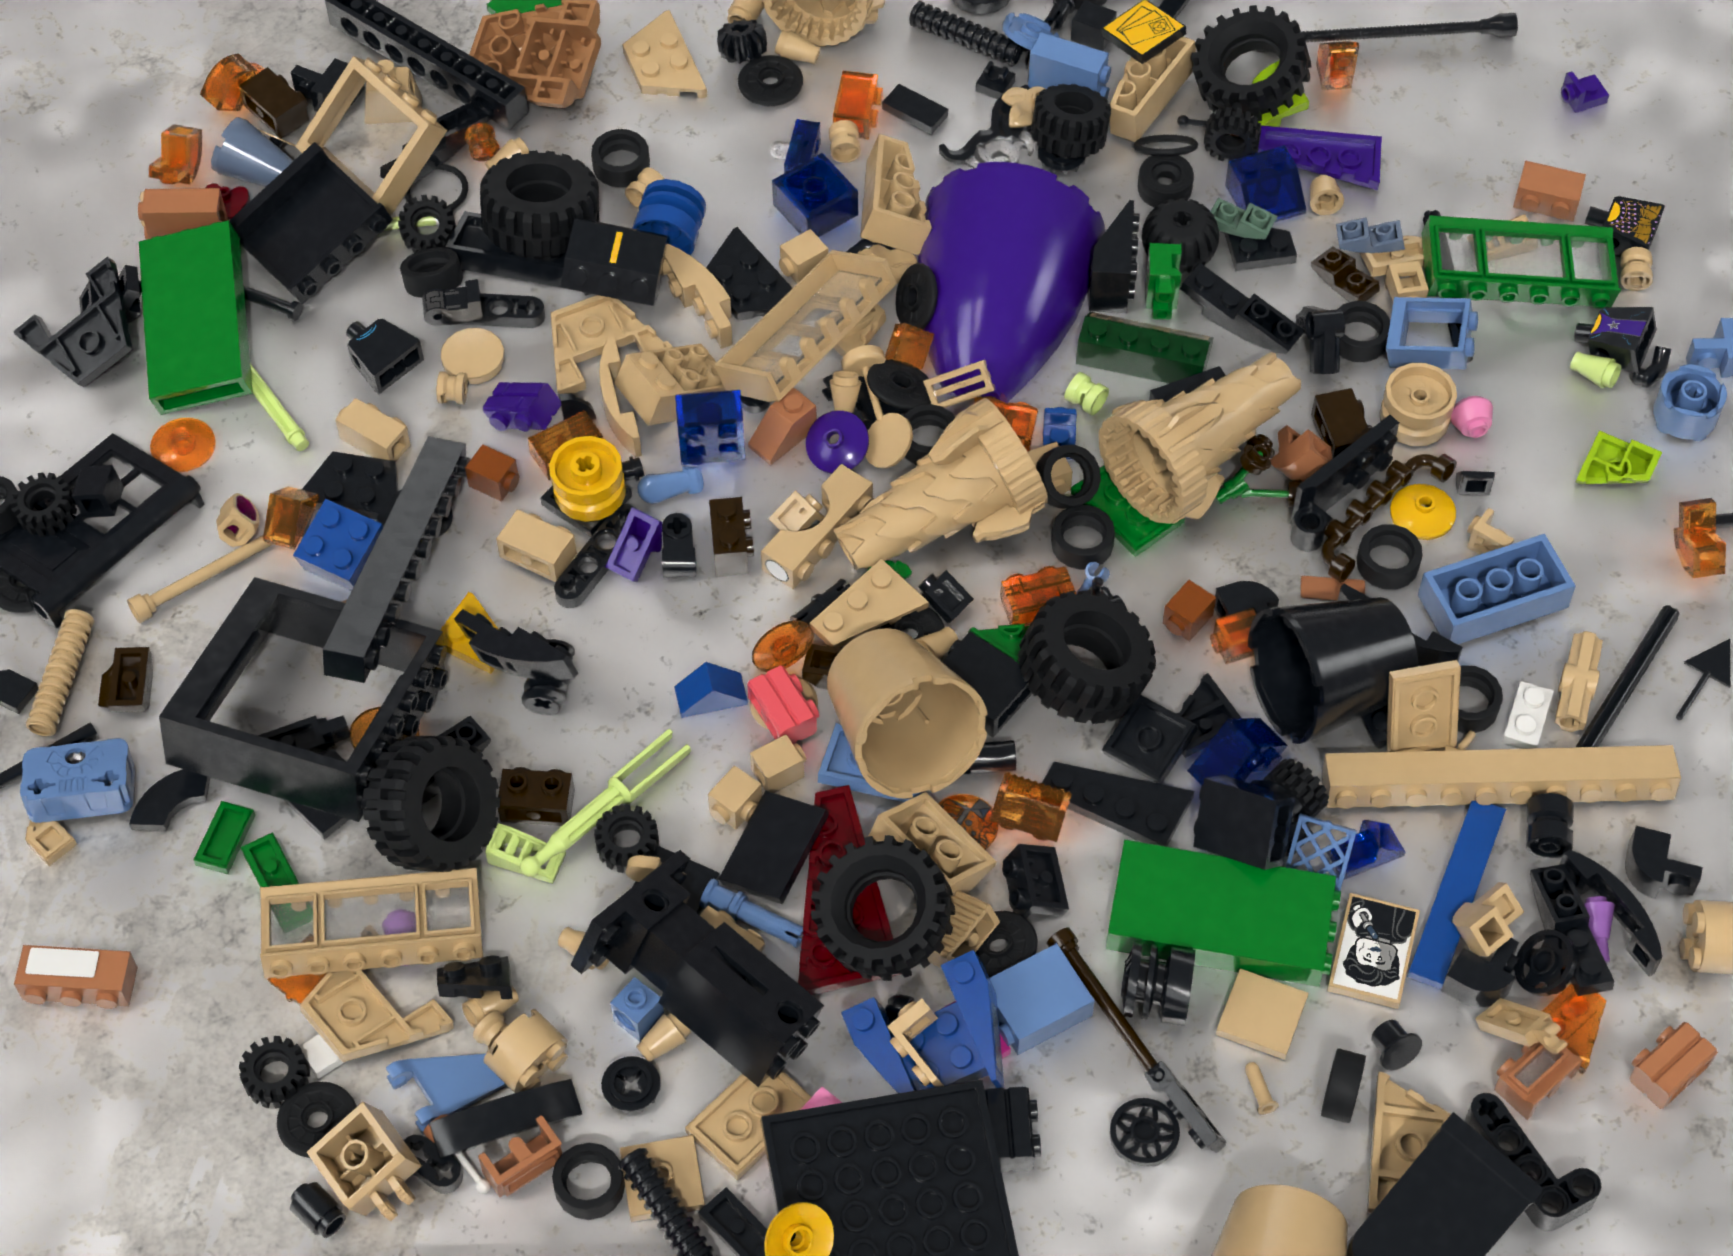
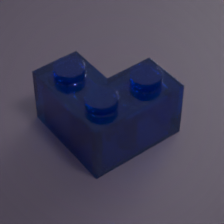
M1261 718L1228 719L1187 771L1201 785L1204 784V778L1220 775L1245 781L1252 772L1273 770L1283 758L1281 754L1288 745Z

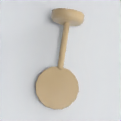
M875 345L858 346L843 356L841 366L843 371H853L858 373L859 376H864L877 419L868 430L869 447L865 457L873 466L888 469L897 465L909 451L913 439L912 426L907 418L898 413L883 415L879 398L869 388L867 373L872 365L885 363L883 350Z

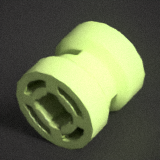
M1079 372L1069 383L1064 398L1072 404L1081 405L1083 411L1093 416L1105 404L1109 395V389L1101 383H1093L1088 375Z

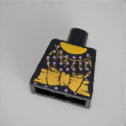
M1617 196L1614 197L1609 211L1591 206L1585 224L1598 227H1613L1614 252L1616 256L1621 257V254L1631 247L1650 249L1665 205Z

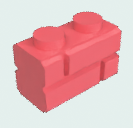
M780 665L768 671L765 675L761 674L749 680L747 683L748 698L775 740L786 734L792 744H795L798 740H803L815 734L819 712L811 699L807 701L801 694L803 692L802 685L795 674L789 675L784 666Z

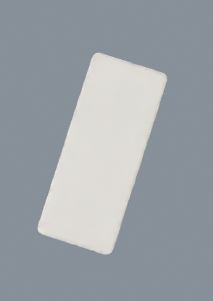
M33 947L30 949L25 973L92 978L95 975L99 952Z

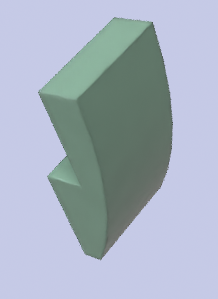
M1219 197L1210 211L1217 221L1219 231L1251 239H1266L1278 217L1252 203H1249L1247 209L1243 210Z

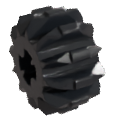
M745 18L741 21L733 20V23H726L723 25V28L717 31L718 51L721 54V58L727 59L730 63L738 61L739 64L744 61L751 62L752 59L761 58V54L767 51L766 31L763 24L757 23L756 20L746 21Z

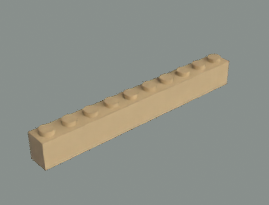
M1673 745L1327 753L1324 757L1322 781L1326 788L1324 793L1329 796L1326 807L1342 809L1352 807L1470 805L1471 801H1477L1480 805L1514 803L1521 805L1528 803V800L1533 796L1545 793L1560 794L1568 797L1572 802L1586 803L1596 801L1675 800L1681 780Z

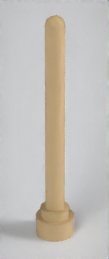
M266 533L150 596L147 593L143 596L141 594L135 595L127 600V604L136 620L142 623L152 617V613L157 611L156 607L270 547L275 543V537L271 533Z

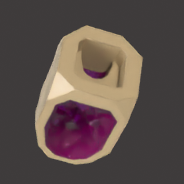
M236 493L223 504L220 509V515L216 519L219 538L231 547L243 546L252 538L259 526V513L251 500L242 494Z

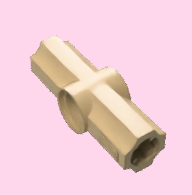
M1592 632L1574 633L1568 661L1565 663L1558 688V692H1561L1557 705L1555 723L1565 731L1584 730L1590 701L1593 700L1598 684L1600 671L1597 670L1601 656L1603 640L1599 639Z

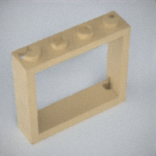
M353 56L295 147L303 153L314 142L318 144L333 163L374 201L380 202L391 216L447 130L437 122V115L419 106L421 101L416 96L400 89L402 84L397 79L388 74L385 75L381 71L383 67L380 64L375 63L369 57L363 60ZM366 80L418 126L375 193L324 147Z

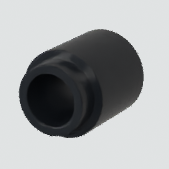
M317 1182L300 1185L291 1196L290 1211L315 1235L328 1238L335 1234L346 1220V1215L342 1212L343 1207Z

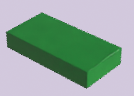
M221 801L193 859L195 865L229 874L256 816L254 810Z

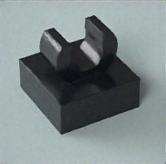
M989 61L976 82L975 91L998 100L1001 95L1013 86L1016 73L1010 72L1005 66L1003 69L994 66V63Z

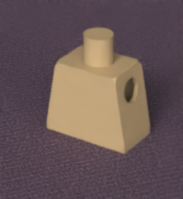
M387 59L379 61L377 64L383 67L381 71L385 75L388 74L397 79L402 84L400 89L404 92L407 91L416 96L421 101L419 106L422 108V95L410 68L394 67L393 62ZM366 80L365 124L412 122Z

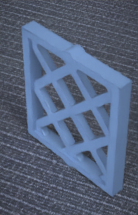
M1300 814L1286 868L1295 869L1305 864L1309 872H1315L1309 861L1320 856L1325 867L1315 873L1323 874L1329 871L1330 875L1336 876L1335 890H1341L1357 830L1332 823L1330 820L1324 821ZM1311 822L1321 825L1323 829L1312 834L1306 823ZM1302 826L1307 837L1298 841ZM1335 829L1345 832L1347 836L1336 841L1330 830ZM1326 833L1332 844L1321 849L1315 838ZM1349 840L1347 851L1344 855L1339 845ZM1311 841L1316 852L1306 857L1300 846ZM1335 848L1341 859L1330 864L1324 853ZM1296 849L1301 860L1291 864ZM1343 863L1338 878L1333 868Z

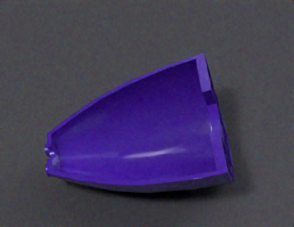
M1011 162L978 163L977 168L966 171L959 168L945 175L939 185L931 188L925 201L927 209L925 218L930 220L932 229L917 258L918 263L927 265L933 271L937 282L938 296L935 312L929 324L922 330L936 375L938 376L985 359L988 372L991 374V381L996 390L983 394L981 397L982 399H989L992 403L1005 404L1038 373L1058 349L1077 319L1091 285L1094 246L1106 232L1100 212H1096L1089 204V197L1075 185L1068 187L1062 182L1057 181V175L1049 171ZM976 369L939 383L941 388L980 375L981 372L980 369ZM983 380L946 394L956 397L985 387V383Z

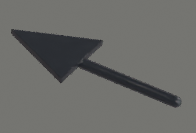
M1730 639L1684 661V664L1703 673V675L1676 715L1677 720L1683 719L1709 677L1730 688Z

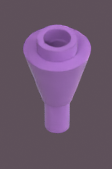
M1603 896L1589 897L1585 899L1584 903L1590 916L1588 926L1606 964L1610 963L1608 940L1610 938L1615 904L1608 902L1607 898Z

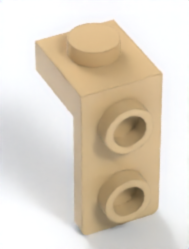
M921 998L918 1002L913 1001L905 1005L899 1011V1017L887 1026L894 1035L890 1043L902 1058L909 1054L917 1065L912 1068V1071L924 1086L931 1082L935 1087H940L944 1085L910 1043L913 1038L938 1019Z

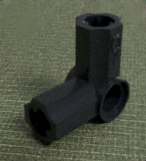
M1304 306L1302 311L1296 314V324L1305 330L1304 334L1310 339V373H1339L1340 338L1345 333L1343 311Z

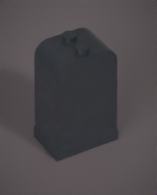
M1453 1112L1426 1143V1148L1347 1242V1256H1485L1514 1221L1537 1199L1544 1188Z

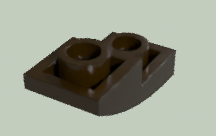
M1333 246L1311 262L1313 270L1334 291L1349 302L1367 301L1380 291L1378 280L1356 269V259Z

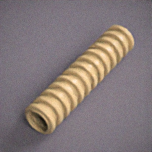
M71 609L67 610L64 614V620H62L61 628L57 634L58 637L54 643L55 646H53L51 651L52 655L48 659L49 664L46 665L42 682H40L38 688L39 691H37L35 696L36 700L32 704L33 709L29 713L30 718L27 719L25 724L34 734L52 736L56 733V726L60 722L63 707H65L67 702L66 698L69 696V690L73 684L72 681L76 676L75 672L79 667L78 663L82 658L81 654L85 650L84 645L87 644L91 627L94 624L93 617L85 611Z

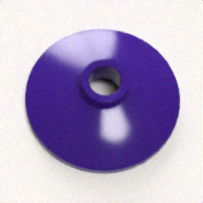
M831 411L822 415L812 424L806 437V451L809 459L818 469L830 474L841 464L851 470L857 467L866 456L869 447V434L865 424L856 415L847 411ZM838 434L839 440L834 444H830L831 436Z

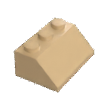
M927 792L879 814L869 836H873L876 842L884 841L885 835L894 836L897 842L904 843L905 839L913 842L919 850L922 851L924 849L944 874L953 892L951 897L955 896L956 891L968 894L997 863Z

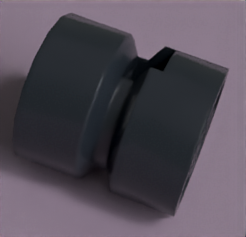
M1553 793L1539 794L1528 800L1526 848L1529 853L1540 858L1553 859L1561 858L1564 852L1573 849V830L1569 829L1574 819V804L1572 800L1566 796Z

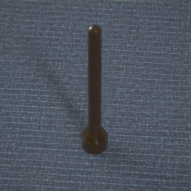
M1069 927L1059 930L1048 939L1047 946L1050 947L1056 943L1058 944L1089 993L1143 1069L1148 1072L1158 1063L1079 954L1078 939Z

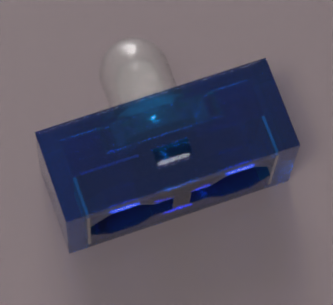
M796 119L791 141H775L771 144V156L775 159L785 160V185L809 188L821 144L820 122Z

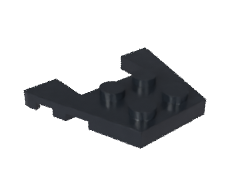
M106 257L86 273V276L100 297L99 300L52 336L43 319L35 314L13 331L18 338L25 341L32 349L44 356L51 364L82 387H86L133 350L115 261L109 257Z
M332 451L277 519L274 525L276 532L304 537L314 511L320 509L325 499L368 518L377 519V522L384 526L388 518V502L398 492L395 461Z

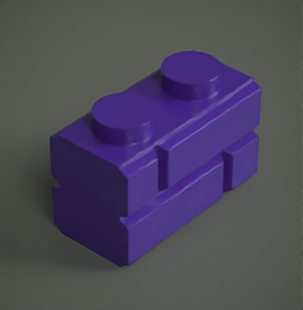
M499 382L492 392L493 396H489L483 405V412L489 418L490 424L499 431H506V429H519L524 432L529 430H545L552 420L551 416H555L561 407V400L548 383Z

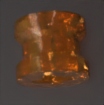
M474 124L465 132V140L469 145L470 156L476 161H488L500 150L498 141L495 139L494 128L490 124Z

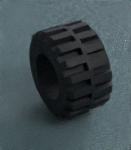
M1058 84V86H1050L1047 89H1043L1037 95L1031 127L1032 139L1037 142L1040 148H1044L1047 152L1061 157L1084 158L1089 157L1090 154H1096L1099 152V149H1103L1105 146L1111 116V105L1108 104V100L1101 96L1099 92L1085 86Z

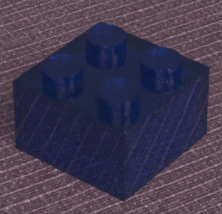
M823 153L772 180L773 205L799 234L811 229L820 237L858 216V190Z
M740 390L675 395L681 465H701L713 462L731 463L737 460H746Z

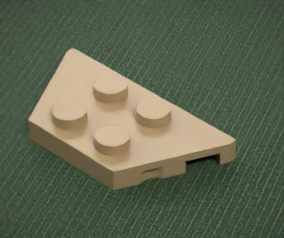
M670 10L663 12L622 44L623 53L642 94H666L667 96L680 97V92L697 93L698 98L707 97V88Z
M1378 1072L1376 1082L1367 1213L1374 1211L1426 1148V1143L1451 1115L1436 1104H1429L1423 1096L1412 1089L1407 1091L1389 1080L1390 1076L1384 1072Z

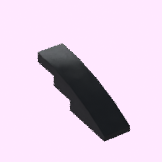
M467 103L438 117L437 122L447 132L414 182L435 170L438 164L446 162L468 143L489 121V115ZM397 159L380 167L381 178L384 179Z

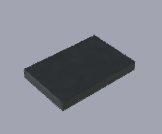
M765 790L719 877L722 885L783 905L829 816L826 809Z

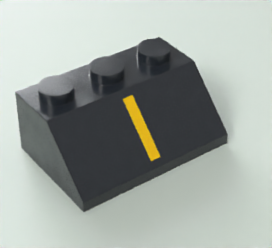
M575 217L565 255L560 287L654 306L659 294L668 236Z

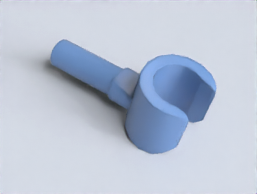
M1088 563L1085 568L1087 577L1078 591H1088L1092 587V580L1095 577H1100L1104 582L1107 581L1110 575L1109 569L1104 567L1099 575L1094 576L1099 563Z

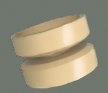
M1409 363L1398 367L1390 374L1385 386L1384 398L1379 412L1380 422L1389 415L1400 422L1396 435L1398 438L1397 442L1409 446H1427L1438 442L1447 433L1451 422V414L1457 399L1455 383L1449 374L1439 367L1427 363Z

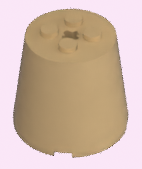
M889 628L872 630L851 640L833 660L827 677L828 694L858 769L866 782L876 791L890 797L904 799L913 798V794L927 790L935 793L955 782L975 762L987 736L985 716L988 713L982 698L971 685L910 635L903 631Z
M1259 1185L1244 1190L1236 1197L1211 1256H1347L1348 1225L1344 1215L1335 1205L1315 1193L1287 1185Z

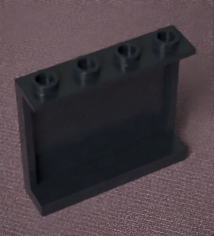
M314 142L229 221L240 238V245L303 304L313 297L331 277L337 275L342 267L355 255L361 253L364 247L374 237L382 233L393 219L380 202L374 201L333 163L323 149Z

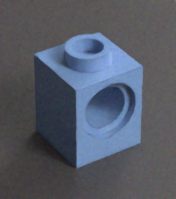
M634 977L610 1002L613 1021L641 1042L643 1037L664 1013L663 1006L658 1003L661 997Z

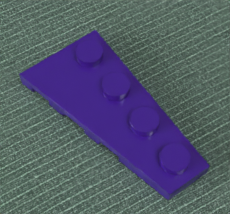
M1261 125L1257 156L1378 191L1382 136Z

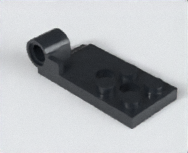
M1391 415L1387 416L1298 485L1290 522L1292 525L1290 540L1297 549L1305 552L1317 550L1323 543L1326 526L1333 520L1326 511L1355 488L1357 490L1361 489L1375 472H1382L1391 464L1393 448L1398 440L1396 435L1400 423Z

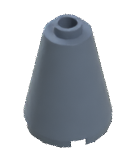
M236 117L221 135L225 138L222 148L216 145L214 149L211 168L218 174L266 187L294 160L248 120Z

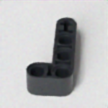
M1482 1093L1473 1098L1465 1122L1522 1171L1531 1174L1535 1178V1182L1544 1188L1537 1199L1524 1211L1537 1228L1543 1231L1556 1230L1587 1213L1593 1207L1602 1188L1601 1180L1594 1171L1587 1168H1579L1557 1179L1504 1103L1496 1095ZM1498 1142H1507L1514 1150H1505ZM1580 1186L1584 1188L1589 1195L1582 1196L1578 1194L1573 1187ZM1548 1203L1553 1205L1558 1213L1546 1211L1542 1204Z

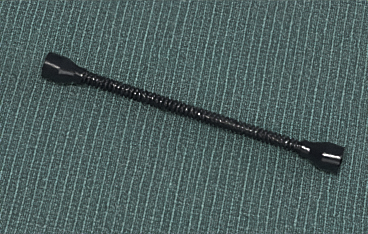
M1499 13L1488 19L1471 22L1302 32L1307 43L1309 41L1324 42V40L1339 41V39L1342 41L1354 40V38L1357 40L1470 32L1489 33L1498 37H1512L1517 35L1518 20L1516 13Z

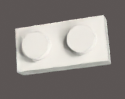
M1520 681L1502 743L1520 749L1538 747L1554 690Z

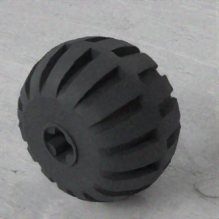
M1177 198L1176 201L1169 199L1160 203L1150 212L1143 225L1141 238L1147 256L1150 243L1181 244L1179 271L1181 274H1184L1185 271L1191 273L1199 263L1205 265L1211 260L1217 250L1220 234L1217 221L1206 206L1192 199L1186 201L1185 198Z

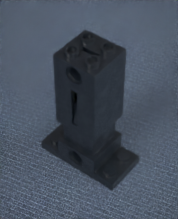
M679 850L592 919L571 966L582 974L592 965L599 967L608 959L625 975L635 968L663 992L658 1002L759 1087L769 1077L775 1080L788 1063L786 1061L789 1058L795 1061L808 1046V1043L804 1040L805 1038L808 1039L819 1027L821 1022L817 1017L824 1005L728 924L723 922L715 929L686 904L691 894L681 885L687 877L684 871L691 858Z

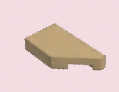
M30 820L25 840L30 848L48 866L52 865L77 845L75 839L57 821L35 823Z

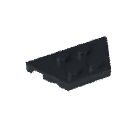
M738 227L731 231L706 267L729 295L731 313L738 321L753 319L757 316L764 317L792 289L790 284Z

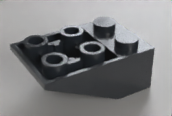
M1129 200L1094 246L1089 311L1127 314L1128 301H1134L1135 282L1130 281H1136L1137 262L1136 258L1132 257H1137L1139 238L1133 232L1139 231L1140 214L1134 213V200Z

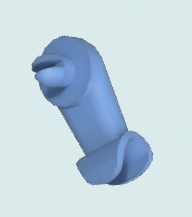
M683 466L682 471L657 475L648 474L639 481L637 488L639 497L643 501L654 504L685 492L689 494L700 493L703 490L704 482L699 469Z

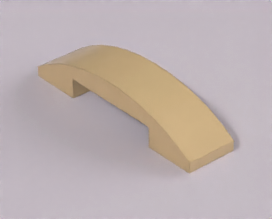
M615 336L608 337L602 351L599 370L605 415L620 443L635 457L642 456L640 436L634 412L620 414L613 382H615L621 368V360Z

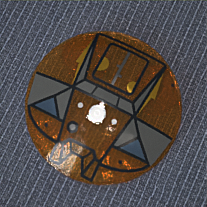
M958 794L947 797L938 803L985 850L992 845L998 833V818L994 809L986 801L973 795Z

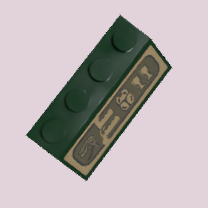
M1089 312L1084 318L1078 339L1076 364L1164 383H1172L1206 371L1214 337Z

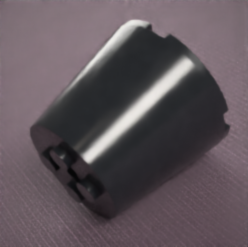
M1382 597L1264 609L1255 616L1249 631L1248 647L1254 649L1255 665L1250 666V673L1256 695L1273 728L1281 736H1290L1294 744L1309 742L1387 706L1389 672L1418 667V655L1414 637L1404 615L1394 603Z

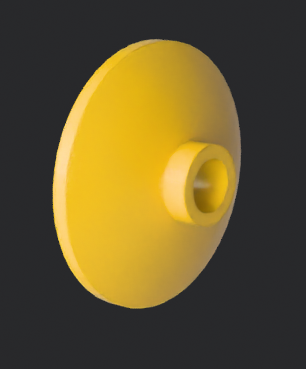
M1413 484L1402 488L1395 494L1390 505V516L1395 525L1408 529L1419 540H1432L1445 535L1451 530L1456 519V508L1450 496L1443 490L1428 484Z
M797 1202L785 1207L773 1218L767 1229L764 1241L765 1256H829L834 1241L832 1222L822 1208L812 1203ZM796 1233L795 1239L790 1243L793 1234Z

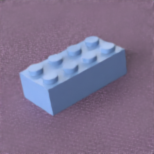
M1544 533L1423 573L1418 597L1439 634L1456 644H1461L1568 608L1576 585Z

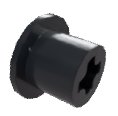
M1397 1020L1383 1022L1374 1030L1371 1036V1041L1382 1053L1380 1064L1384 1069L1390 1071L1400 1069L1409 1064L1422 1048L1421 1038L1415 1033L1407 1034Z

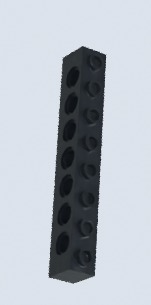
M325 0L330 25L399 66L410 68L411 72L462 103H468L489 115V119L510 130L529 112L524 86L378 1Z

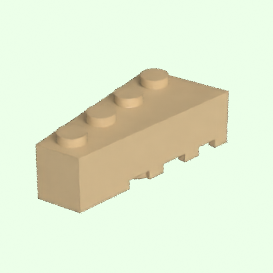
M1181 37L1144 64H1141L1133 57H1131L1130 61H1127L1124 68V76L1122 80H1119L1110 102L1111 134L1133 142L1142 137L1193 72L1192 67L1194 65L1191 56L1192 52H1196L1194 40Z
M878 134L866 163L860 237L873 243H880L919 255L932 227L930 220L925 218L927 209L925 202L921 201L919 197L921 188L919 181L915 180L913 175L915 167L907 142Z

